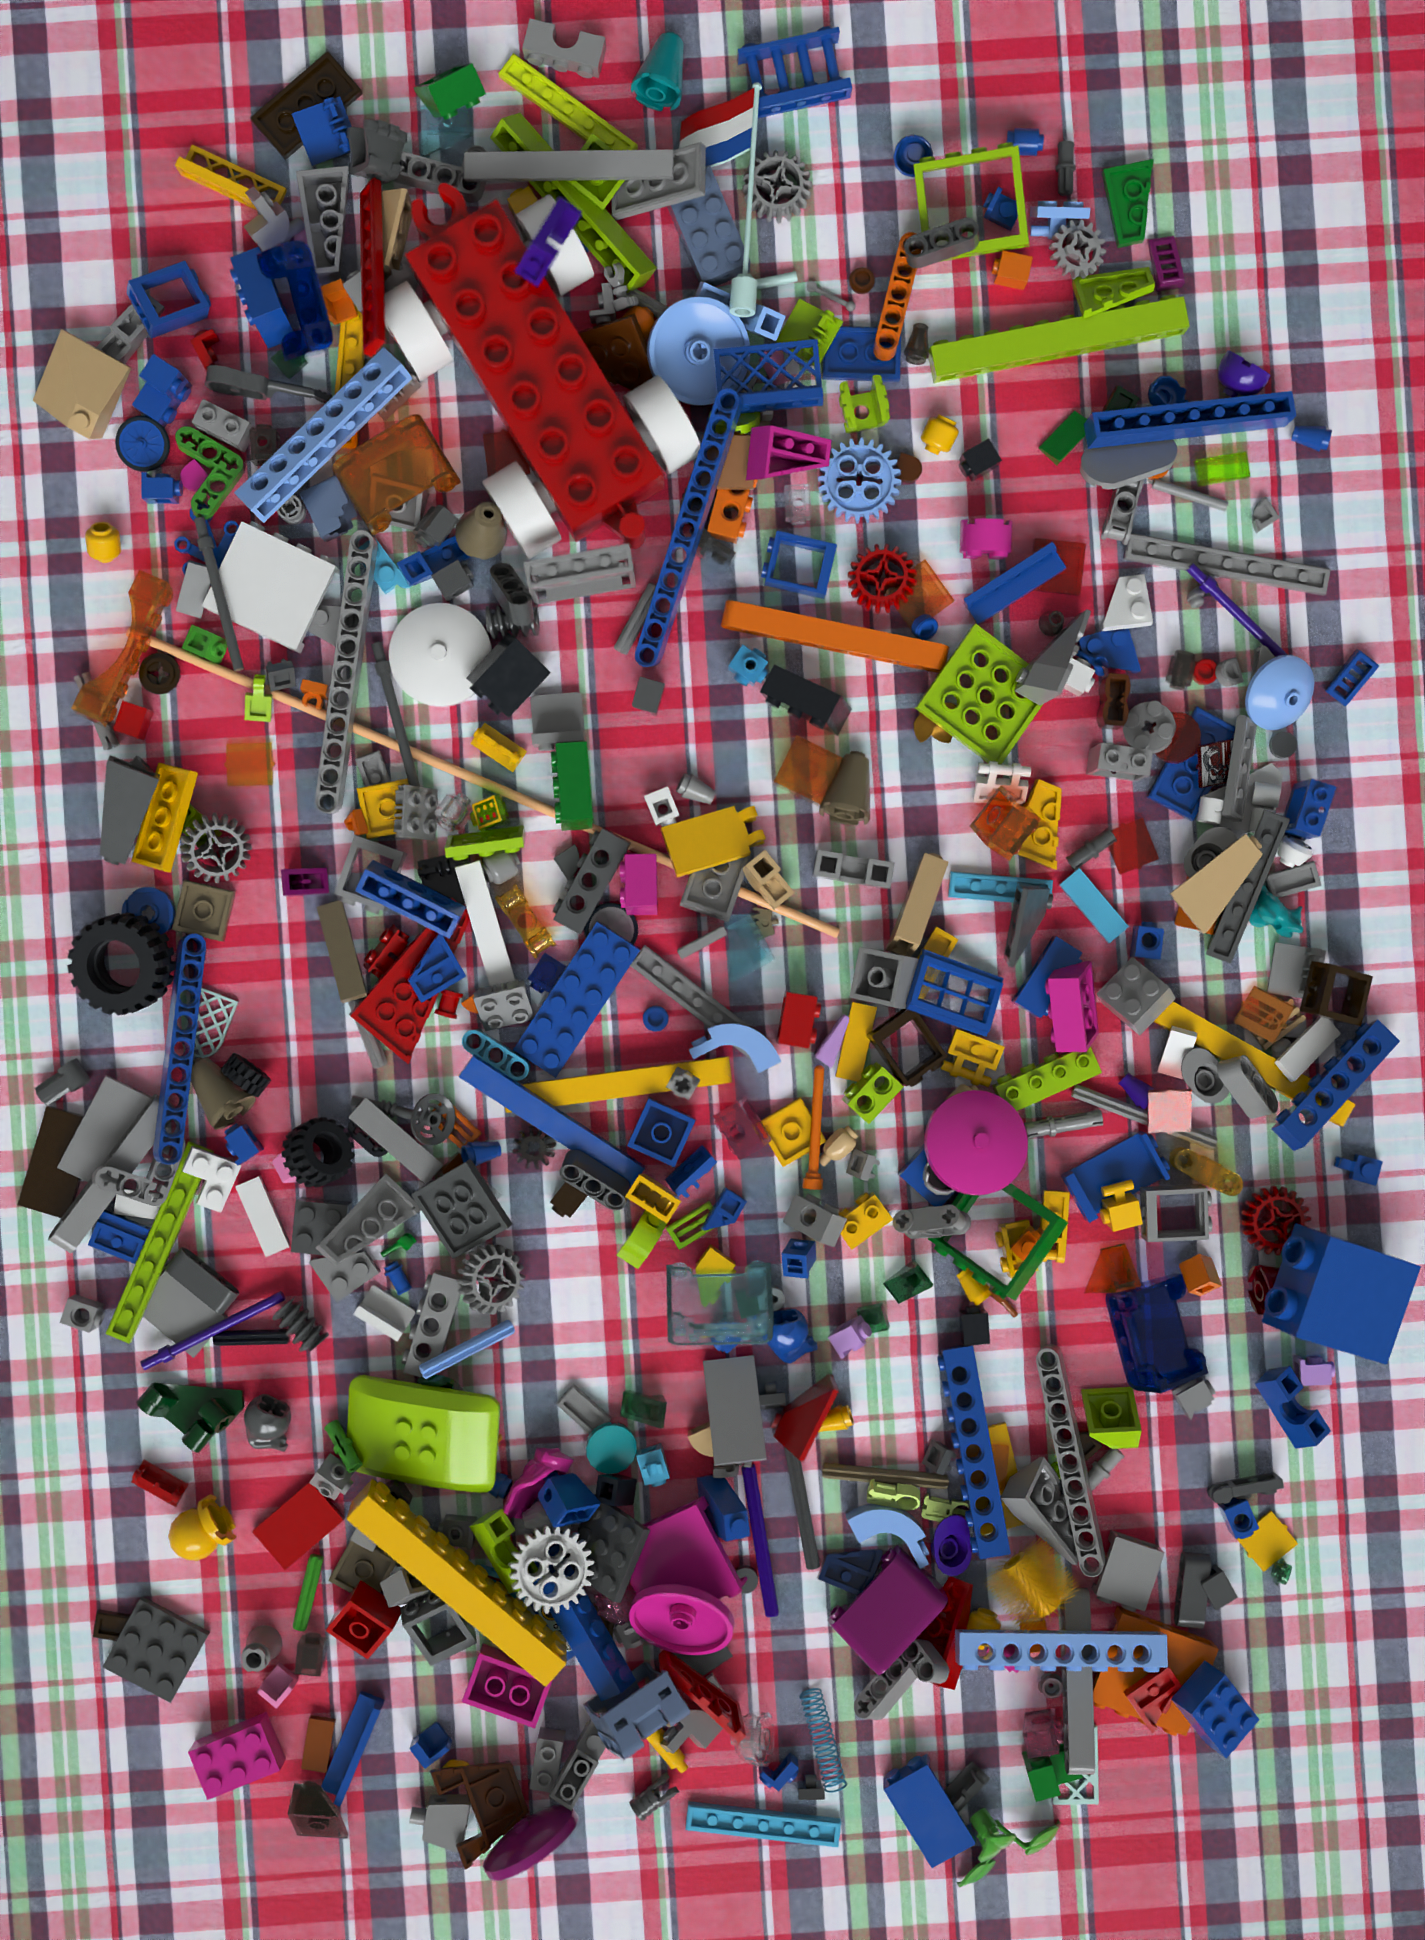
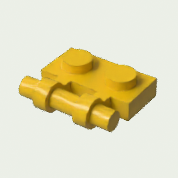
M955 1028L947 1049V1053L956 1056L953 1063L943 1060L944 1064L940 1069L949 1072V1076L955 1078L959 1076L970 1080V1083L979 1086L981 1084L989 1087L992 1078L983 1074L986 1068L996 1071L1005 1047ZM964 1059L977 1064L975 1071L962 1067Z

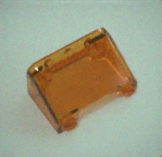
M418 414L410 415L337 459L332 466L334 474L373 536L385 531L389 527L392 520L389 512L432 486L439 492H448L461 483L426 422Z

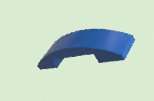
M455 535L443 541L440 546H434L422 553L419 551L397 562V566L409 586H413L431 579V575L456 560L462 564L472 557L466 555L459 548Z

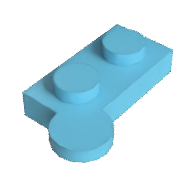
M370 540L361 545L359 549H367L369 547ZM377 541L378 549L374 580L382 591L387 594L396 585L404 589L412 587L409 586L400 569L397 568Z

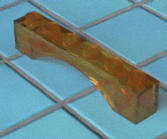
M139 570L128 592L131 602L132 622L126 645L118 659L107 671L96 679L82 685L71 707L77 715L104 727L107 726L108 722L113 721L117 713L116 705L120 698L123 699L128 691L127 683L131 675L134 676L138 671L140 665L138 660L142 652L145 653L148 650L153 630L158 629L161 624V613L164 607H168L173 599V589L168 582Z

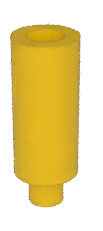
M662 1727L646 1738L671 1769L677 1768L680 1773L687 1770L688 1765L684 1761L686 1756L679 1748L673 1754L666 1752L660 1745L664 1740L663 1734L665 1733Z

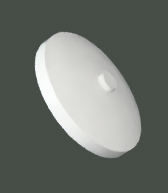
M432 603L411 611L397 625L389 645V663L395 680L413 699L435 707L454 706L475 695L470 689L473 684L466 678L492 651V645L487 631L472 613L457 605Z

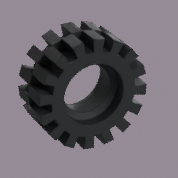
M233 1053L221 1068L222 1073L227 1078L255 1097H259L271 1082L270 1078L261 1069L236 1053Z

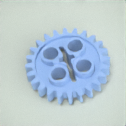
M863 438L860 439L859 445H855L853 439H850L849 447H846L841 442V451L838 452L833 448L831 449L833 458H830L829 466L819 468L820 472L825 475L818 477V482L824 484L818 489L819 493H826L822 497V502L830 501L827 507L828 510L837 509V518L844 513L846 522L853 516L855 517L856 524L859 523L860 517H864L865 521L869 523V515L873 514L878 520L879 510L887 514L888 508L886 504L895 505V500L891 496H899L900 491L894 487L900 486L901 480L894 477L899 476L901 470L893 469L897 465V459L889 461L892 453L887 451L883 454V444L874 448V440L872 439L868 445H864ZM844 463H852L854 465L853 471L849 473L841 471L840 468ZM875 463L880 466V470L875 474H871L866 470L868 465ZM858 476L863 477V481L860 486L856 485ZM842 478L849 481L837 482L836 480ZM877 480L883 481L881 484H877L876 482H870ZM844 488H849L853 491L851 497L844 499L839 496V492ZM875 489L879 495L877 498L870 500L865 497L866 491Z

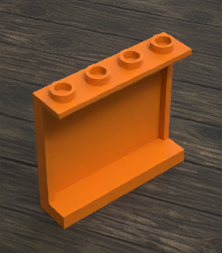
M1120 1606L1116 1607L1114 1617L1117 1621L1113 1631H1160L1167 1635L1168 1666L1182 1686L1204 1660L1213 1666L1219 1650L1213 1641L1129 1611ZM1112 1645L1108 1648L1107 1655L1109 1658L1117 1655V1646ZM1142 1645L1136 1646L1133 1651L1134 1658H1140L1143 1654ZM1108 1667V1671L1105 1672L1097 1671L1093 1682V1705L1101 1709H1105V1707L1114 1709L1116 1714L1125 1718L1133 1716L1138 1718L1140 1723L1146 1725L1123 1691L1150 1672L1143 1671V1667H1134L1133 1672L1118 1671V1667ZM1171 1701V1706L1167 1713H1162L1156 1723L1157 1726L1162 1727L1163 1731L1173 1736H1177V1733L1187 1736L1191 1725L1173 1701Z

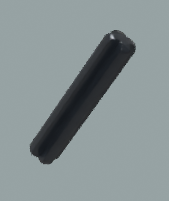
M288 1329L223 1331L213 1336V1345L288 1344L290 1336L285 1335Z

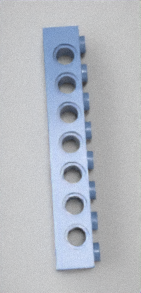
M383 347L234 493L264 523L412 379L411 375L402 363Z
M955 1629V1662L963 1665L964 1670H978V1666H988L989 1670L1000 1671L1004 1670V1666H1014V1670L1029 1671L1030 1666H1040V1670L1056 1671V1666L1066 1667L1067 1671H1082V1667H1092V1671L1105 1672L1108 1671V1667H1118V1671L1133 1672L1134 1667H1143V1671L1159 1672V1668H1168L1167 1635L1160 1631ZM984 1643L988 1644V1654L984 1657H979L977 1653L978 1647ZM1014 1644V1654L1010 1657H1005L1003 1652L1005 1646ZM1034 1644H1039L1041 1648L1040 1654L1037 1657H1031L1029 1653L1030 1648ZM1061 1644H1065V1655L1057 1658L1056 1648ZM1085 1645H1091V1655L1083 1658L1081 1654L1082 1648ZM1116 1645L1118 1649L1117 1655L1109 1658L1107 1655L1108 1648ZM1142 1645V1656L1134 1658L1133 1651L1135 1647Z

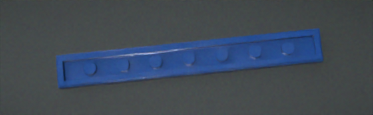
M473 1054L460 1072L459 1078L570 1150L584 1152L629 1181L630 1188L638 1175L644 1171L645 1165L475 1054Z

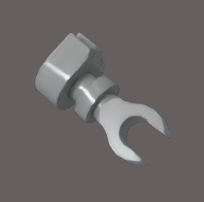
M620 263L613 264L615 275L611 266L605 267L604 276L611 286L614 287L612 293L617 297L613 301L615 311H622L638 305L639 302L636 295L627 296L626 294L628 289L626 285H623L625 273L623 266Z

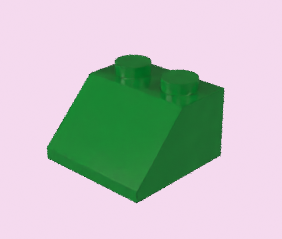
M473 63L456 65L413 87L415 93L433 117H443L444 120L458 114L457 109L464 105L468 109L479 104V98L486 95Z

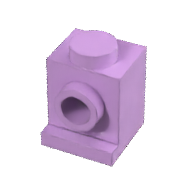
M859 1315L837 1326L828 1336V1339L842 1359L851 1350L856 1351L866 1344L865 1339L872 1335V1330L869 1324Z
M1293 1355V1371L1303 1386L1332 1385V1377L1335 1376V1366L1332 1361L1327 1362L1321 1356H1307V1360L1299 1355Z

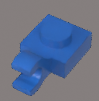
M1355 1154L1353 1161L1336 1156L1333 1166L1349 1170V1179L1376 1186L1383 1161Z

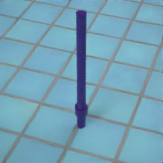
M1194 563L1189 565L1186 571L1199 583V587L1206 594L1209 592L1263 646H1266L1275 657L1288 655L1216 585L1217 582L1210 575L1206 576Z
M280 1291L172 1346L166 1345L158 1349V1353L141 1361L142 1368L147 1370L161 1362L167 1363L175 1359V1355L285 1301L283 1292Z

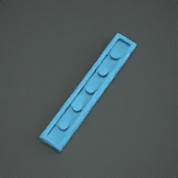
M688 1801L685 1830L838 1847L841 1818Z

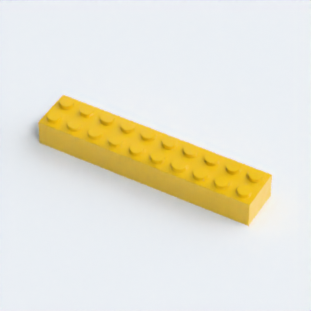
M371 1479L351 1501L346 1520L546 1687L567 1664V1643L565 1637L559 1631L555 1630L553 1632L548 1628L546 1621L540 1615H533L528 1611L527 1606L521 1599L517 1597L514 1599L509 1595L501 1582L496 1581L495 1583L489 1578L488 1572L482 1566H475L470 1562L468 1555L462 1549H455L450 1545L449 1539L439 1531L436 1533L430 1528L429 1522L423 1516H416L411 1512L409 1505L403 1499L399 1498L397 1500L393 1495L389 1494L390 1489L384 1483H377L374 1479Z

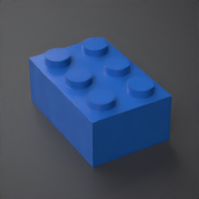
M1205 1660L1171 1698L1203 1741L1226 1759L1260 1720L1228 1677Z

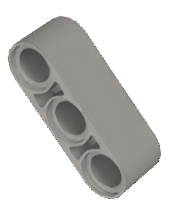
M1241 1055L1218 1062L1217 1072L1219 1078L1249 1118L1266 1116L1278 1111V1101L1275 1094L1247 1056Z

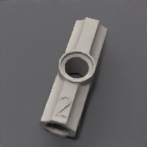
M677 1066L666 1087L672 1090L675 1095L689 1100L700 1079L692 1075L688 1070H683Z

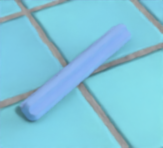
M506 1320L420 1364V1373L427 1379L514 1334L515 1329L512 1322Z

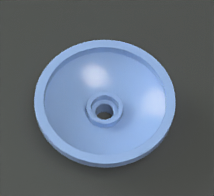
M1293 655L1277 656L1263 664L1252 677L1246 691L1245 707L1251 721L1266 730H1279L1291 725L1301 717L1310 704L1314 692L1315 683L1311 667L1303 659Z

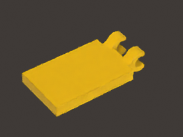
M735 806L661 827V833L676 877L750 856L751 851L749 848L763 845L765 843L764 840H766L763 829L748 834L745 823L756 821V816L758 815L755 806L747 807L740 812H736Z

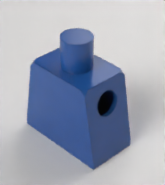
M553 1471L543 1478L545 1484L538 1492V1498L554 1528L589 1521L601 1504L597 1497L574 1473L559 1475L557 1471Z

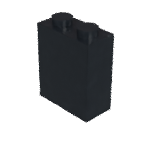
M507 633L466 679L473 684L470 689L480 699L485 696L490 701L487 706L498 716L502 712L509 718L551 672L517 638Z

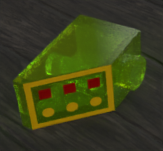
M500 794L472 804L473 811L469 812L473 827L478 826L480 831L511 823L504 798Z

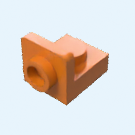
M1029 1226L1010 1246V1249L1024 1261L1044 1230L1040 1227L1035 1230L1032 1226Z

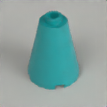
M674 32L661 34L632 80L631 92L634 91L637 94L636 100L656 111H662L663 107H671L670 111L674 110L679 106L682 99L684 43L678 34Z

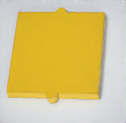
M1271 1510L1257 1520L1260 1529L1253 1531L1254 1534L1244 1539L1237 1538L1247 1551V1556L1252 1558L1263 1572L1298 1544L1288 1532L1287 1525L1282 1524Z

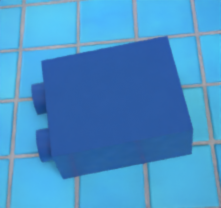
M1295 1223L1291 1237L1283 1246V1260L1274 1286L1266 1295L1265 1312L1261 1322L1296 1338L1387 1365L1421 1266Z

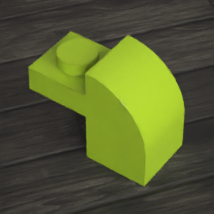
M645 1210L634 1229L626 1238L617 1256L639 1269L659 1240L667 1223Z

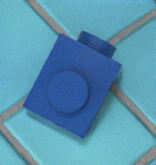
M791 1752L774 1771L763 1762L758 1766L759 1778L768 1788L773 1786L778 1792L787 1782L791 1783L799 1773L798 1758Z

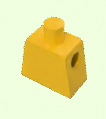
M646 1174L638 1175L625 1196L665 1223H668L681 1203L676 1193Z

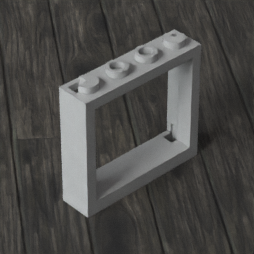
M629 544L523 562L528 590L535 605L636 587ZM629 577L630 584L623 585L622 578ZM546 591L547 598L539 599L538 592Z

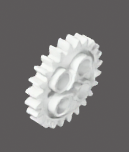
M544 1525L543 1533L534 1528V1537L531 1538L525 1534L527 1543L517 1542L518 1547L521 1549L520 1552L511 1553L517 1559L516 1562L509 1563V1566L515 1569V1571L508 1575L511 1579H517L511 1587L513 1589H520L516 1595L519 1599L526 1596L524 1600L526 1606L534 1602L533 1609L535 1611H538L541 1605H543V1611L548 1614L551 1606L556 1613H559L560 1605L569 1610L570 1600L578 1604L576 1595L578 1593L586 1595L582 1589L583 1585L591 1586L586 1577L594 1575V1572L588 1569V1566L593 1565L594 1561L586 1559V1557L592 1552L590 1549L582 1550L586 1545V1541L582 1539L577 1542L579 1534L576 1532L569 1537L570 1529L568 1527H565L561 1533L560 1527L553 1528L551 1532L549 1527ZM552 1544H559V1553L555 1556H549V1547ZM570 1553L567 1559L562 1560L565 1554ZM538 1561L539 1569L535 1573H528L527 1567L530 1562ZM549 1564L554 1566L555 1572L553 1574L548 1572L547 1566ZM574 1564V1574L570 1577H565L564 1569L566 1566ZM540 1578L538 1583L533 1585V1581ZM548 1582H554L555 1588L553 1592L544 1594V1585Z

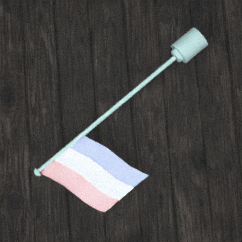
M759 82L754 83L752 89L730 101L700 110L681 121L679 148L699 142L706 146L705 168L726 163L750 150L743 272L731 280L729 312L737 317H751L756 313L758 282L752 275L748 274L759 91L762 89V85Z

